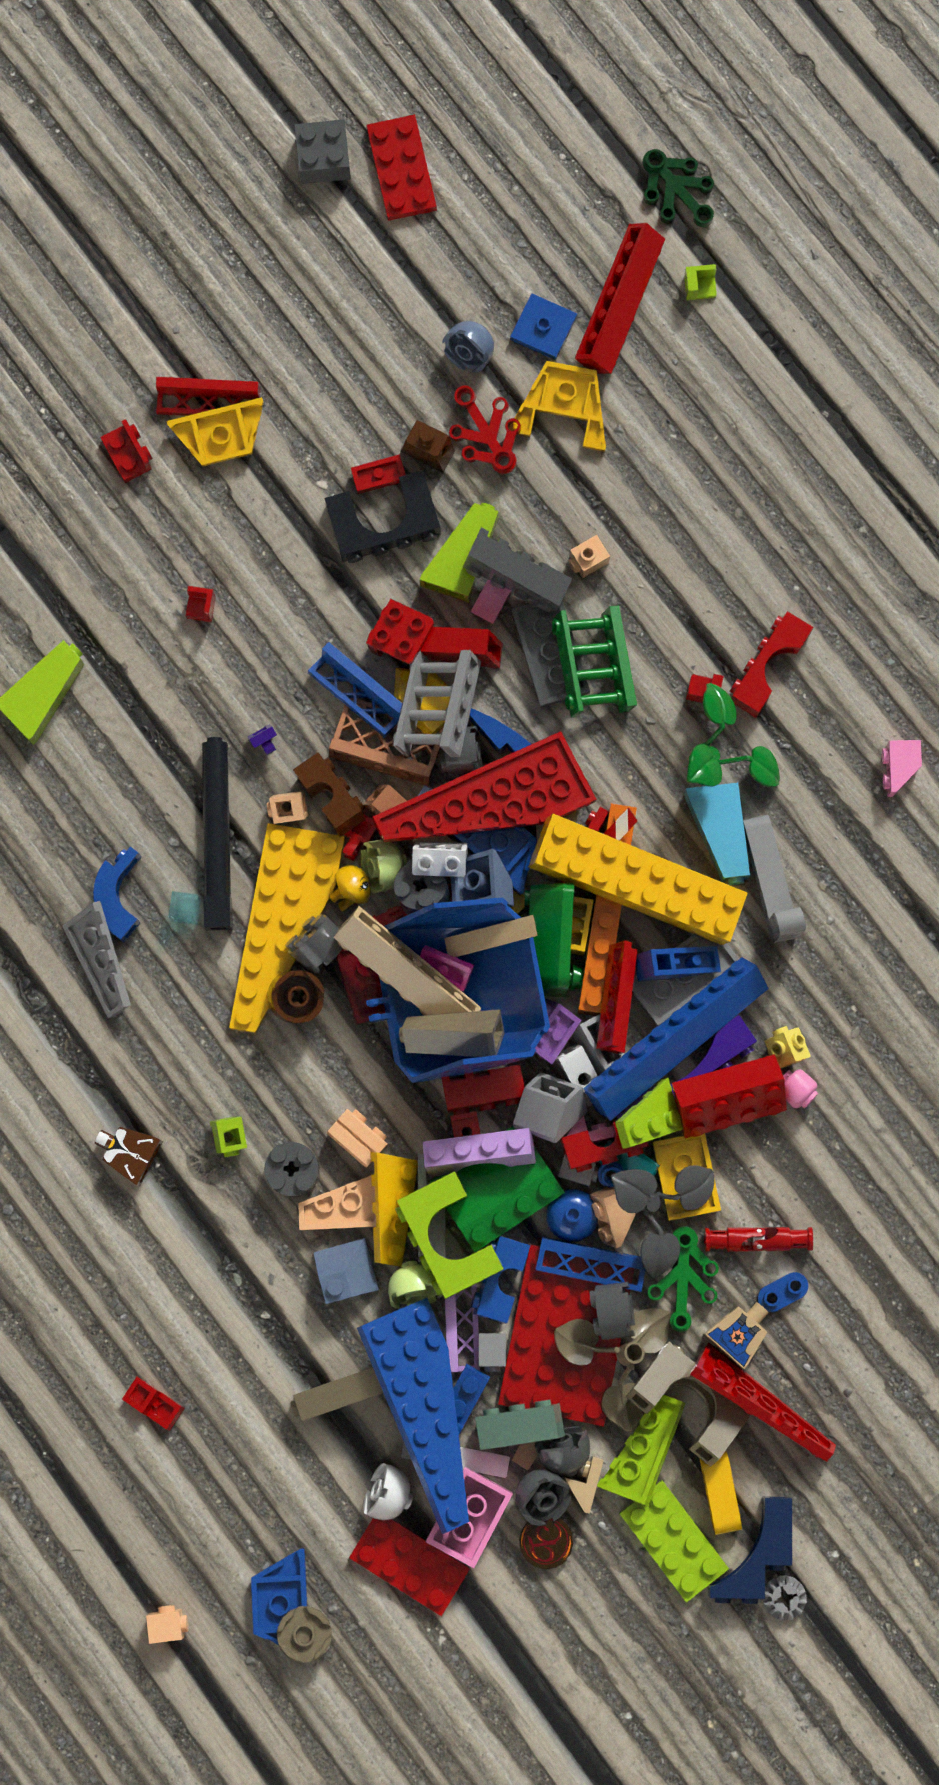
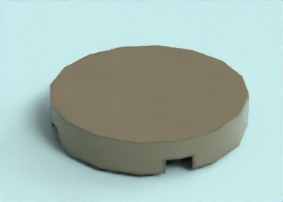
M299 1606L291 1609L283 1616L277 1630L280 1650L287 1658L299 1663L319 1659L327 1651L332 1637V1628L328 1618L322 1611L312 1606Z

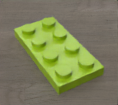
M663 1480L655 1485L648 1506L632 1502L619 1513L686 1603L729 1570L728 1566Z

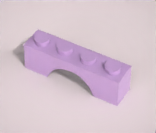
M529 1128L423 1142L424 1165L430 1177L448 1175L454 1171L457 1174L464 1167L482 1163H498L509 1167L536 1163L534 1140Z

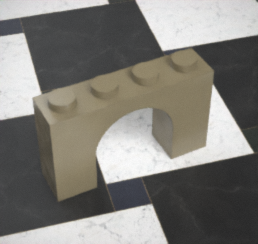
M668 1342L658 1352L625 1397L647 1414L655 1407L668 1388L686 1386L695 1390L706 1403L708 1420L705 1428L689 1450L711 1467L721 1458L751 1415L747 1414L740 1406L690 1375L696 1362L686 1356L682 1348Z

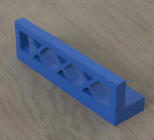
M328 642L322 648V657L308 670V674L385 738L398 725L403 703ZM326 663L334 669V676L323 677L317 671ZM337 682H349L353 685V692L342 693L338 690ZM356 698H368L371 700L372 709H361L357 705ZM376 714H387L393 720L384 728L376 721Z
M542 1236L536 1265L537 1271L601 1284L625 1282L620 1273L627 1268L640 1269L637 1285L629 1283L630 1288H625L640 1292L642 1291L645 1269L640 1256ZM545 1250L557 1252L562 1262L555 1267L543 1266ZM562 1254H567L571 1256L567 1259H564ZM576 1256L582 1257L589 1266L580 1273L573 1272L567 1263ZM588 1259L596 1260L597 1262L591 1265ZM602 1262H606L611 1265L615 1273L607 1278H602L598 1276L594 1267ZM614 1264H616V1265H621V1266H624V1267H622L621 1269L617 1270L616 1267L614 1266ZM565 1265L568 1270H563V1269H558V1268H560L561 1266ZM591 1270L595 1276L587 1275L585 1273ZM615 1276H618L621 1281L611 1279Z

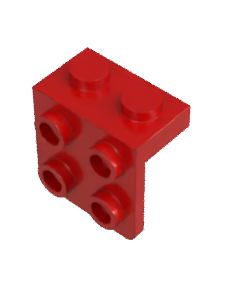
M390 598L386 607L383 608L374 629L370 631L366 644L370 651L379 657L386 653L402 662L412 664L433 628L434 620Z

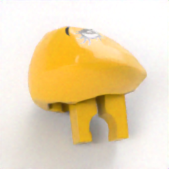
M353 865L341 867L335 874L338 889L330 894V897L334 903L338 899H343V901L338 903L340 910L343 912L354 903H368L370 898V882L368 876L361 868Z

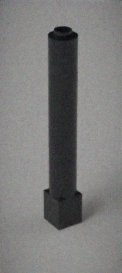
M209 737L207 742L202 743L204 928L206 931L233 930L228 743L222 741L221 737Z

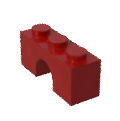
M615 1122L612 1123L614 1140L608 1147L594 1145L589 1137L588 1130L561 1138L569 1169L576 1168L577 1173L592 1169L591 1163L602 1161L603 1165L618 1161L617 1156L624 1153L628 1154V1158L643 1154V1148L649 1145L648 1142H644L623 1149Z

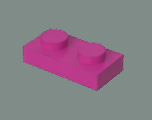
M425 945L420 957L464 992L474 965Z

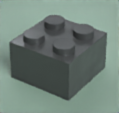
M345 119L295 124L301 184L351 179Z

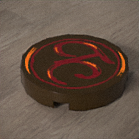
M552 1518L544 1521L546 1525L542 1526L526 1522L519 1537L520 1551L526 1561L534 1567L541 1569H552L563 1564L570 1556L573 1547L572 1532L567 1523L561 1518L555 1521Z

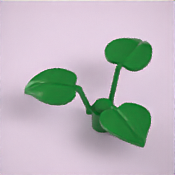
M712 683L706 684L707 687L703 696L704 711L710 721L719 724V728L706 742L698 744L693 748L689 756L687 782L714 787L722 780V768L720 765L749 761L751 762L749 772L758 783L767 787L778 786L780 784V774L777 761L772 752L763 746L753 748L752 756L747 755L719 760L720 753L718 749L710 746V744L725 729V724L733 725L735 723L736 708L733 700L725 690Z

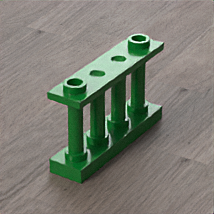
M619 605L609 606L601 614L600 618L568 621L566 610L560 611L552 620V632L557 638L567 694L565 696V706L567 710H570L571 718L577 717L584 711L583 706L615 703L618 705L619 713L631 711L637 706ZM601 628L605 632V643L572 646L570 631ZM601 653L609 655V668L576 670L574 656ZM611 678L614 681V693L581 696L579 681Z

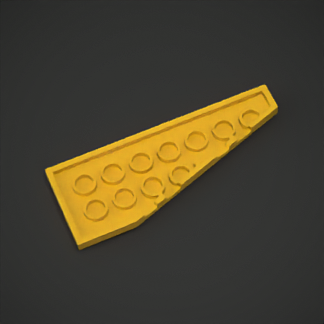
M267 824L230 1020V1029L256 1033L270 1009L267 991L271 982L279 974L290 971L296 962L288 953L289 949L285 946L286 943L294 935L299 936L304 930L302 925L311 916L316 918L323 913L330 899V894L336 889L335 874L340 869L345 836L339 837V835Z

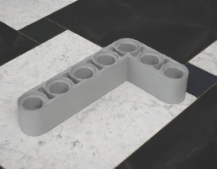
M768 815L743 820L746 845L771 940L775 944L799 938L806 930L805 919L801 907L793 908L770 818Z

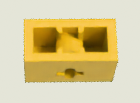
M573 898L571 954L584 956L593 900Z

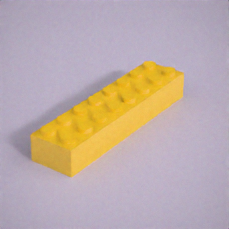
M555 814L546 818L528 866L566 883H574L576 887L720 945L731 942L748 894L745 891Z

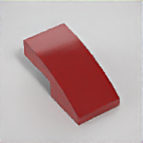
M137 1376L122 1398L123 1401L168 1431L172 1429L185 1409L179 1403Z

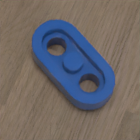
M789 1273L761 1288L757 1295V1302L768 1312L778 1311L805 1296L808 1291V1281L800 1273ZM792 1281L799 1282L800 1288L797 1291L791 1289L790 1284ZM770 1293L776 1296V1301L773 1304L767 1301V1295Z

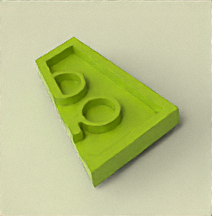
M669 1078L661 1079L652 1091L647 1092L637 1105L632 1106L615 1122L623 1149L683 1129Z

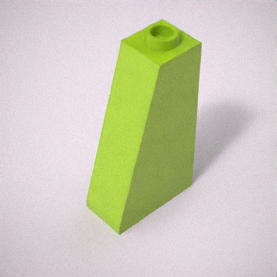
M474 503L421 574L420 587L469 603L477 578L466 572L467 569L463 568V565L481 527L489 531L488 537L492 538L499 519V511L495 510L494 506L487 503H481V505Z
M64 640L60 642L0 697V711L32 745L42 735L84 666L80 658L83 654L73 643L69 646Z

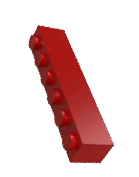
M648 223L628 225L575 356V360L587 369L597 370V374L612 373L665 242V238Z

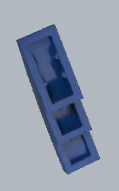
M471 708L469 721L474 726H477L478 731L498 754H501L505 749L514 753L531 745L530 742L516 731L498 720Z

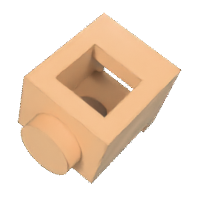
M304 790L273 795L269 798L270 802H267L269 818L273 817L274 824L303 820L309 816ZM284 802L291 803L292 809L290 811L284 808Z

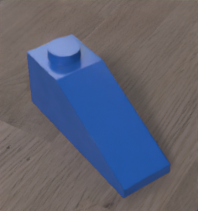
M717 946L651 949L637 954L636 958L638 982L721 972Z

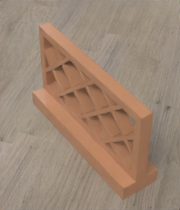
M357 699V705L360 708L372 709V703ZM344 705L334 738L329 747V758L429 786L440 745H435L433 751L430 748L433 745L419 746L411 750L410 756L393 755L389 747L393 746L394 741L386 743L383 736L375 729L361 736L356 725L364 722V720L358 718L353 721L349 715L350 708ZM383 714L387 716L390 722L393 720L389 715ZM351 727L358 737L350 742L340 739L341 733ZM416 727L415 734H422ZM377 735L382 746L376 749L368 748L364 740ZM426 749L431 757L429 765L418 762L414 755Z

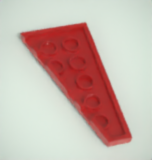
M707 1343L702 1349L690 1375L740 1406L747 1414L756 1416L803 1446L816 1458H821L826 1462L831 1458L836 1444L711 1343Z

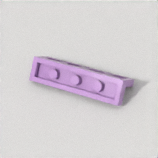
M477 1284L471 1286L472 1295L465 1289L457 1295L455 1294L445 1299L446 1342L449 1349L451 1372H462L465 1366H458V1354L465 1346L474 1353V1365L472 1367L480 1371L478 1316L473 1314L474 1308L472 1307L465 1315L456 1307V1300L463 1292L473 1299L475 1292H477ZM456 1311L462 1316L458 1322ZM471 1312L473 1314V1322L467 1318ZM464 1319L473 1326V1334L466 1342L457 1334V1327ZM457 1338L463 1343L459 1350ZM472 1339L474 1340V1349L468 1345Z

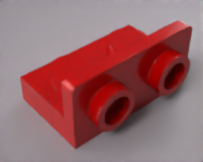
M124 419L121 421L123 426L100 438L124 483H127L152 470L149 461L153 458L146 445L140 446L137 439L141 438L135 425L129 426L127 420Z

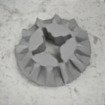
M786 1575L777 1576L765 1586V1599H763V1603L767 1612L774 1618L793 1620L802 1614L807 1603L806 1591L797 1579ZM780 1587L787 1594H796V1596L789 1599L788 1606L790 1609H787L783 1602L774 1603V1601L778 1600L777 1598L781 1597L782 1591Z

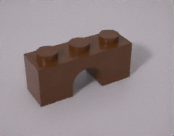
M317 752L294 768L293 772L311 798L325 791L333 793L331 802L321 809L325 818L339 837H341L366 820L362 813L365 807L357 796L354 798L350 796L348 791L351 788L342 776L338 779L333 773L336 768L328 757L323 759L319 752Z

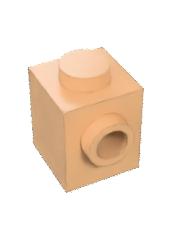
M595 535L570 550L568 563L575 574L579 572L583 579L609 564L610 555L599 537Z
M174 1605L158 1607V1612L146 1615L149 1644L182 1640L185 1637L184 1632H188L187 1615H182V1609L175 1610Z

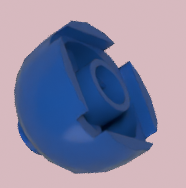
M579 1189L563 1190L564 1194L548 1204L546 1222L550 1231L557 1238L566 1242H579L588 1238L596 1229L598 1218L595 1217L592 1207L594 1202L588 1193Z

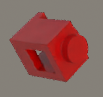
M477 1111L450 1116L454 1138L463 1137L462 1130L465 1127L472 1130L471 1135L481 1134Z

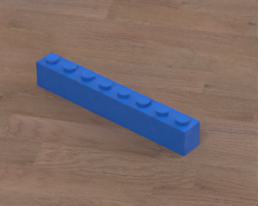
M741 957L720 976L713 979L702 991L695 994L679 1010L673 1012L667 1020L655 1027L650 1034L639 1043H636L621 1058L614 1061L604 1072L595 1077L583 1088L595 1110L611 1121L769 988L757 965Z

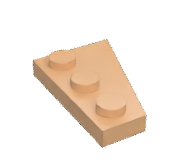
M371 1175L298 1203L299 1230L375 1227L376 1215L372 1212V1202H375V1186L371 1184Z

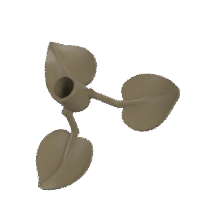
M649 1308L635 1312V1325L630 1326V1330L636 1331V1335L630 1337L634 1340L621 1345L619 1348L596 1347L595 1345L599 1337L595 1335L593 1324L587 1320H571L554 1331V1339L558 1351L564 1359L574 1365L582 1366L589 1364L593 1359V1351L616 1353L618 1361L622 1365L627 1366L618 1381V1386H611L606 1389L601 1402L605 1416L627 1432H632L637 1427L643 1411L625 1397L635 1383L624 1385V1381L630 1371L634 1370V1364L640 1363L643 1360L645 1353L659 1352L665 1346L669 1335L670 1311Z

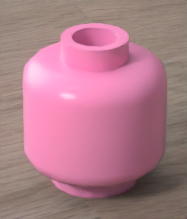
M801 1069L793 1073L788 1070L783 1075L785 1079L786 1102L793 1108H800L802 1106L805 1109L818 1095L816 1091L817 1083Z

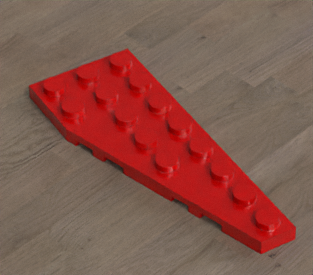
M560 731L373 816L372 820L383 842H393L542 825L545 823L546 818L552 814L564 817L595 803L597 799Z

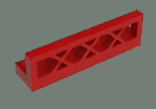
M156 377V389L158 392L156 413L159 415L189 416L209 411L206 410L207 407L213 410L215 408L212 403L218 398H225L230 405L240 403L244 399L253 400L260 398L259 383L254 381ZM164 395L175 396L180 401L173 408L163 407ZM192 397H200L205 402L198 409H191L187 404Z
M629 941L609 945L596 1049L617 1054L625 1053L638 950L631 948L632 942Z

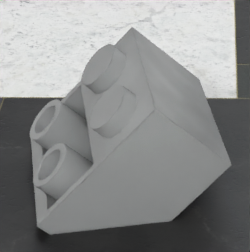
M540 1072L524 1087L513 1122L514 1128H529L532 1135L557 1143L588 1112L583 1087Z

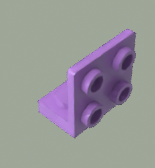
M545 998L550 1028L546 1034H543L537 1044L535 1054L547 1063L553 1064L582 1020L561 1004Z

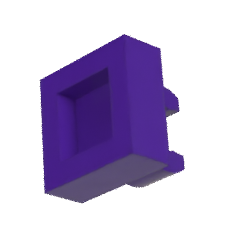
M270 724L247 736L254 748L261 745L267 755L276 750L270 739L277 736Z

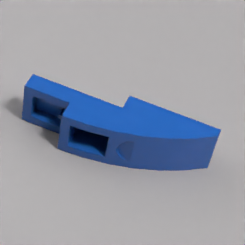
M466 1364L453 1388L459 1434L490 1379V1376Z

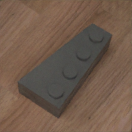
M481 527L463 565V568L467 569L466 572L473 577L481 578L482 576L490 580V584L496 588H507L513 591L514 596L521 600L527 601L530 599L536 602L537 606L544 611L551 612L553 610L556 612L572 578L543 562H540L539 565L535 564V559L530 554L524 551H512L507 541L501 538L498 540L489 538V531Z

